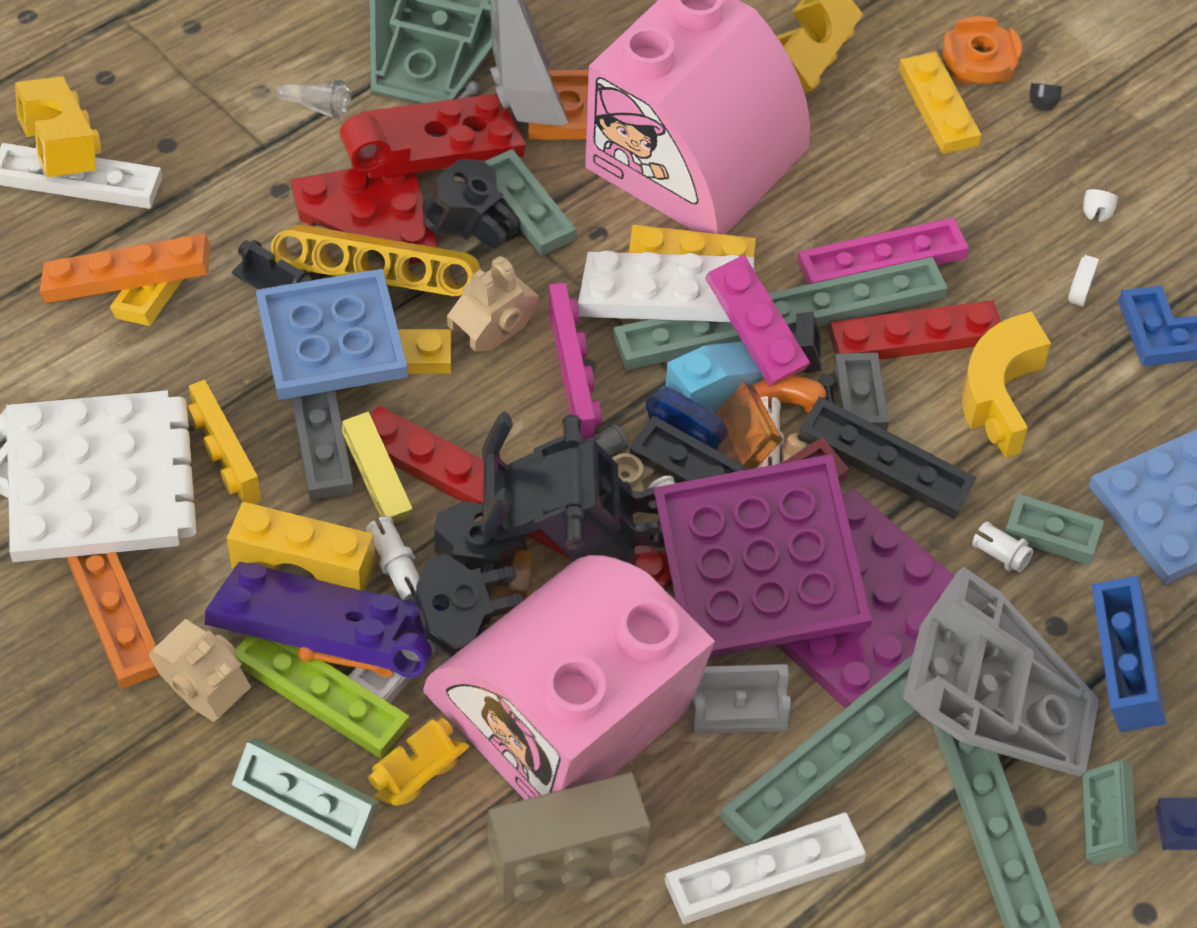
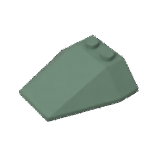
M370 0L371 92L374 94L415 104L457 99L493 50L490 0Z

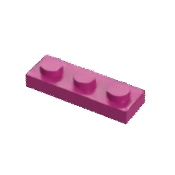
M745 254L707 273L705 280L769 387L808 367L810 364L809 360Z

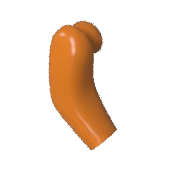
M793 375L769 387L764 378L741 390V394L746 406L750 410H753V401L755 399L768 396V406L771 405V399L774 397L781 403L802 405L805 412L809 414L819 396L825 399L826 390L821 383L815 380Z

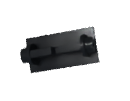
M245 240L242 242L238 249V254L242 256V262L232 270L233 275L258 290L316 280L305 269L299 270L282 259L276 262L275 255L262 248L261 243L257 240L251 242Z

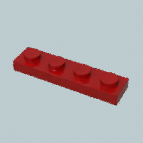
M994 300L831 321L829 335L835 354L878 353L879 360L975 347L982 336L995 325L1001 323Z

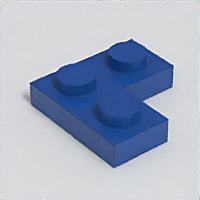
M1162 285L1121 290L1118 302L1142 367L1197 360V315L1174 318Z

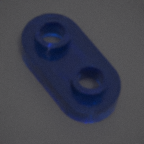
M658 387L646 400L645 405L649 419L655 416L715 450L727 438V428L716 414L670 387Z

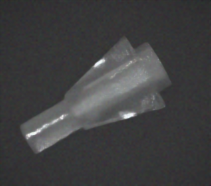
M342 79L302 86L279 84L276 90L277 99L300 102L301 105L334 119H339L343 112L349 109L351 101L350 91L346 88Z

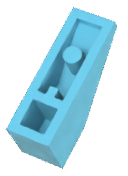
M743 341L704 345L667 362L665 395L686 423L689 424L742 399L741 390L764 379Z

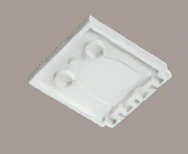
M167 390L6 405L9 542L12 562L180 546L179 538H189L196 534L195 505L192 503L194 500L192 468L189 466L191 464L189 431L187 430L189 427L188 410L185 398L169 397Z

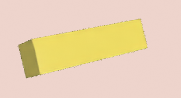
M369 412L344 420L341 432L379 516L391 517L394 524L410 519L413 508Z

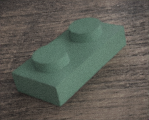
M1017 494L1005 533L1018 541L1024 538L1028 541V546L1090 565L1104 520Z

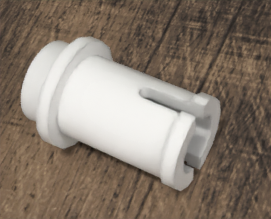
M988 521L983 523L978 530L993 538V542L991 543L975 534L972 542L973 547L979 548L1004 563V568L1008 572L1013 569L1017 572L1023 571L1033 555V549L1028 547V541L1024 538L1018 541L993 526L992 523Z

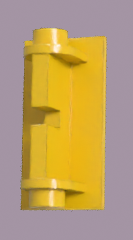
M440 718L438 721L430 720L406 740L415 754L414 756L409 758L404 748L398 746L372 767L373 773L368 776V779L372 786L379 791L374 795L375 799L395 806L414 800L421 793V787L431 778L452 769L458 762L457 757L465 752L469 745L449 738L453 733V729L444 718Z

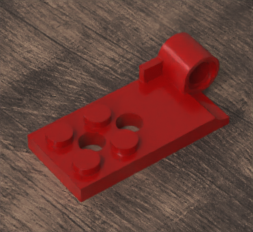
M485 94L475 97L446 99L437 102L362 111L359 115L347 119L341 126L339 133L353 167L360 172L367 173L369 179L448 168L459 159L487 161L512 149L518 157H524L526 146L508 109L504 110L498 94ZM472 128L478 129L480 131L474 132ZM435 133V134H439V135H442V136H441V137H434V136H431V135H429V134Z

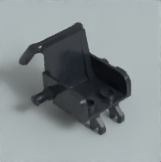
M502 412L496 418L482 447L483 521L481 531L484 536L500 541L542 530L574 561L589 555L606 556L635 566V547L639 545L649 547L664 546L662 532L653 535L660 531L658 521L654 520L645 524L633 523V514L637 512L658 514L656 501L651 502L655 500L654 488L633 491L628 481L624 482L619 477L618 464L594 439L584 442V438L581 435V418L578 419L579 416L574 414L566 415L562 420L563 436L534 448L533 453L506 465L501 460L500 450L513 427V421L507 412Z

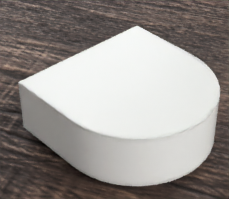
M1088 255L1081 258L1069 292V303L1081 307L1084 306L1099 259Z

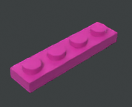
M953 217L799 251L797 263L808 285L933 257L936 265L967 259L969 247Z
M566 282L549 284L548 311L570 414L579 416L578 419L581 418V435L584 440L595 436V427L602 426V415L599 401H591L590 392L594 391L592 367L584 366L582 358L587 357L584 332H576L575 324H579L578 303L576 299H569Z

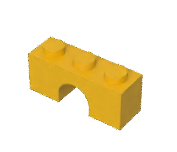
M801 0L792 13L802 27L776 36L796 70L804 94L818 86L821 81L820 75L826 67L837 59L838 54L836 52L844 42L853 36L855 32L853 28L863 15L853 0Z
M63 76L15 82L17 118L26 137L35 136L36 156L46 178L96 171L95 154L101 153L100 137L96 129L91 130L87 110L80 109L76 90H70Z
M243 501L227 536L230 561L233 569L239 561L258 563L265 568L279 570L281 564L288 563L308 570L316 580L365 591L376 564L373 533Z

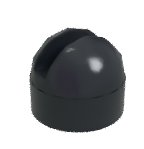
M1031 83L1029 92L1031 104L1043 112L1054 109L1060 102L1062 86Z

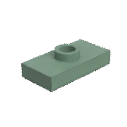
M1121 759L1086 771V774L1082 775L1086 859L1098 865L1137 853L1132 765Z

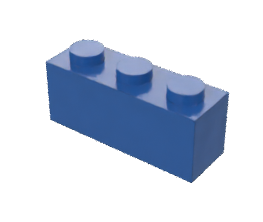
M1138 575L1091 584L1110 706L1119 731L1125 732L1167 724L1147 602Z

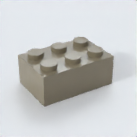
M632 772L488 809V853L503 903L515 899L520 903L530 902L541 897L545 891L564 887L566 890L578 889L589 884L594 878L609 874L612 877L627 876L638 870L639 866L645 864L650 823Z

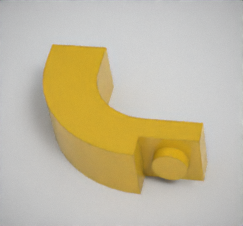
M1032 311L1006 319L982 336L972 352L962 391L963 412L970 430L985 425L988 438L993 444L997 443L1005 458L1021 453L1028 430L1026 423L1008 395L1005 385L1019 376L1044 369L1051 345Z

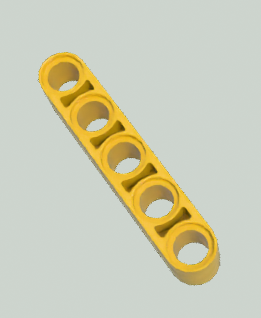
M294 225L285 229L274 237L271 244V253L275 255L276 262L282 259L299 270L305 269L309 272L333 276L377 270L368 262L369 251L375 250L380 252L385 259L383 273L387 285L449 296L462 295L463 288L471 280V275L480 270L478 261L472 255L465 252L306 225ZM288 236L296 237L301 242L303 248L301 256L293 255L288 250L286 242ZM329 243H334L341 247L344 253L342 263H336L329 258L327 254ZM410 257H417L424 262L426 266L424 277L415 276L410 271L408 265ZM452 264L461 265L468 274L467 283L459 284L451 279L449 269Z

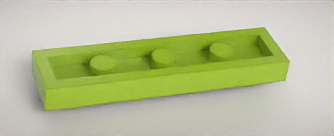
M248 635L235 649V657L242 664L240 666L242 670L380 759L388 753L410 726L409 715L326 662L315 659L310 662L301 661L297 655L299 647Z

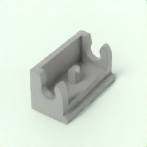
M788 664L705 667L691 703L694 734L788 731L791 697L787 696Z

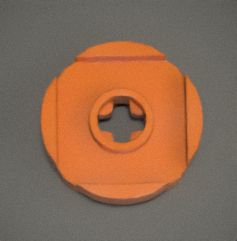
M985 16L967 17L956 22L955 28L950 32L948 30L945 34L942 47L943 60L946 66L953 72L954 80L961 84H970L972 82L989 84L1010 81L1019 65L1022 52V43L1016 31L1009 27L1007 32L1004 28L998 26L999 20ZM976 47H983L986 53L976 51Z

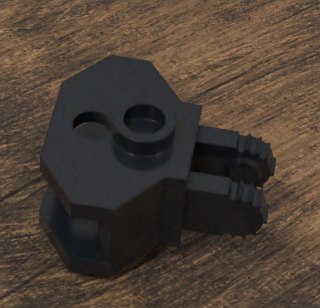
M459 159L436 177L434 181L435 193L428 196L422 204L424 225L435 234L461 235L466 240L474 235L483 244L486 243L487 247L489 246L491 249L494 248L496 250L499 246L506 243V236L510 238L513 234L515 235L520 231L519 218H516L509 209L500 203L504 195L497 190L496 170L483 160ZM454 177H460L465 182H458Z
M463 501L437 513L434 527L435 554L437 556L447 554L469 570L480 568L481 573L507 566H512L516 570L525 565L527 533L500 541L484 536L481 531L482 522H475L477 517L483 516V504ZM493 588L486 589L490 600Z
M447 554L428 558L414 594L415 604L426 640L449 657H452L473 641L480 627L490 624L492 617L506 614L524 601V596L521 594H510L490 601L486 590L511 583L517 578L515 568L507 566L481 573L480 568L469 570ZM441 606L445 611H438L434 607Z

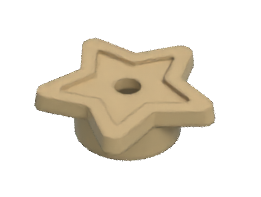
M628 450L614 456L612 459L618 464L619 477L624 482L628 481L633 491H643L642 482L649 478L654 470L643 465L641 460L635 455L629 454ZM625 473L628 474L629 477L623 478L621 475Z

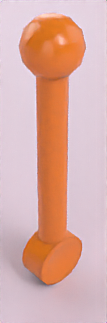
M306 647L299 648L297 651L298 658L303 662H310L315 659L375 671L377 675L382 677H392L394 670L311 651Z

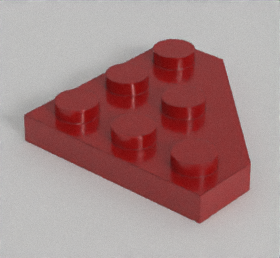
M350 168L290 179L299 220L312 227L317 223L330 230L437 248L433 231L424 225L422 205L424 201L415 172L369 179L367 173ZM410 257L408 265L423 261L417 257Z

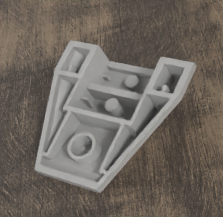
M490 0L492 46L497 65L490 69L504 110L511 107L516 120L520 122L559 126L568 123L563 104L547 69L551 65L545 46L525 0Z
M963 567L956 573L920 625L903 699L925 719L960 742L1078 777L1086 774L1099 698L999 590Z

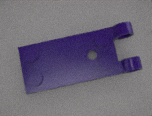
M239 561L205 609V625L299 648L306 647L311 651L394 670L397 674L407 678L421 675L432 656V647L426 640L415 603L400 600L388 594H375L265 568L258 563ZM441 606L434 607L438 611H445ZM405 630L415 632L402 635ZM401 650L412 651L419 657L420 661L408 659Z

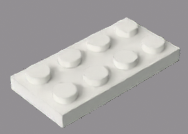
M588 252L578 300L579 317L731 322L705 280V277L709 271L740 256H704L691 253L673 255L655 254L652 252ZM746 257L755 271L754 257Z

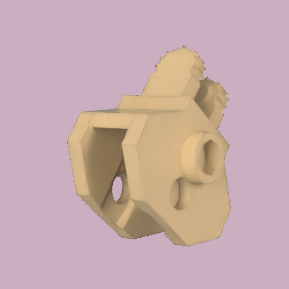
M502 256L492 261V267L486 273L480 269L471 275V280L463 288L462 296L447 315V326L452 331H465L470 336V347L476 352L494 350L521 331L539 308V295L515 275V270L511 263Z
M184 619L148 653L160 676L192 709L212 722L218 720L251 688L240 668L242 664L236 659V651L230 642L220 635L214 636L210 630L206 632L187 619Z

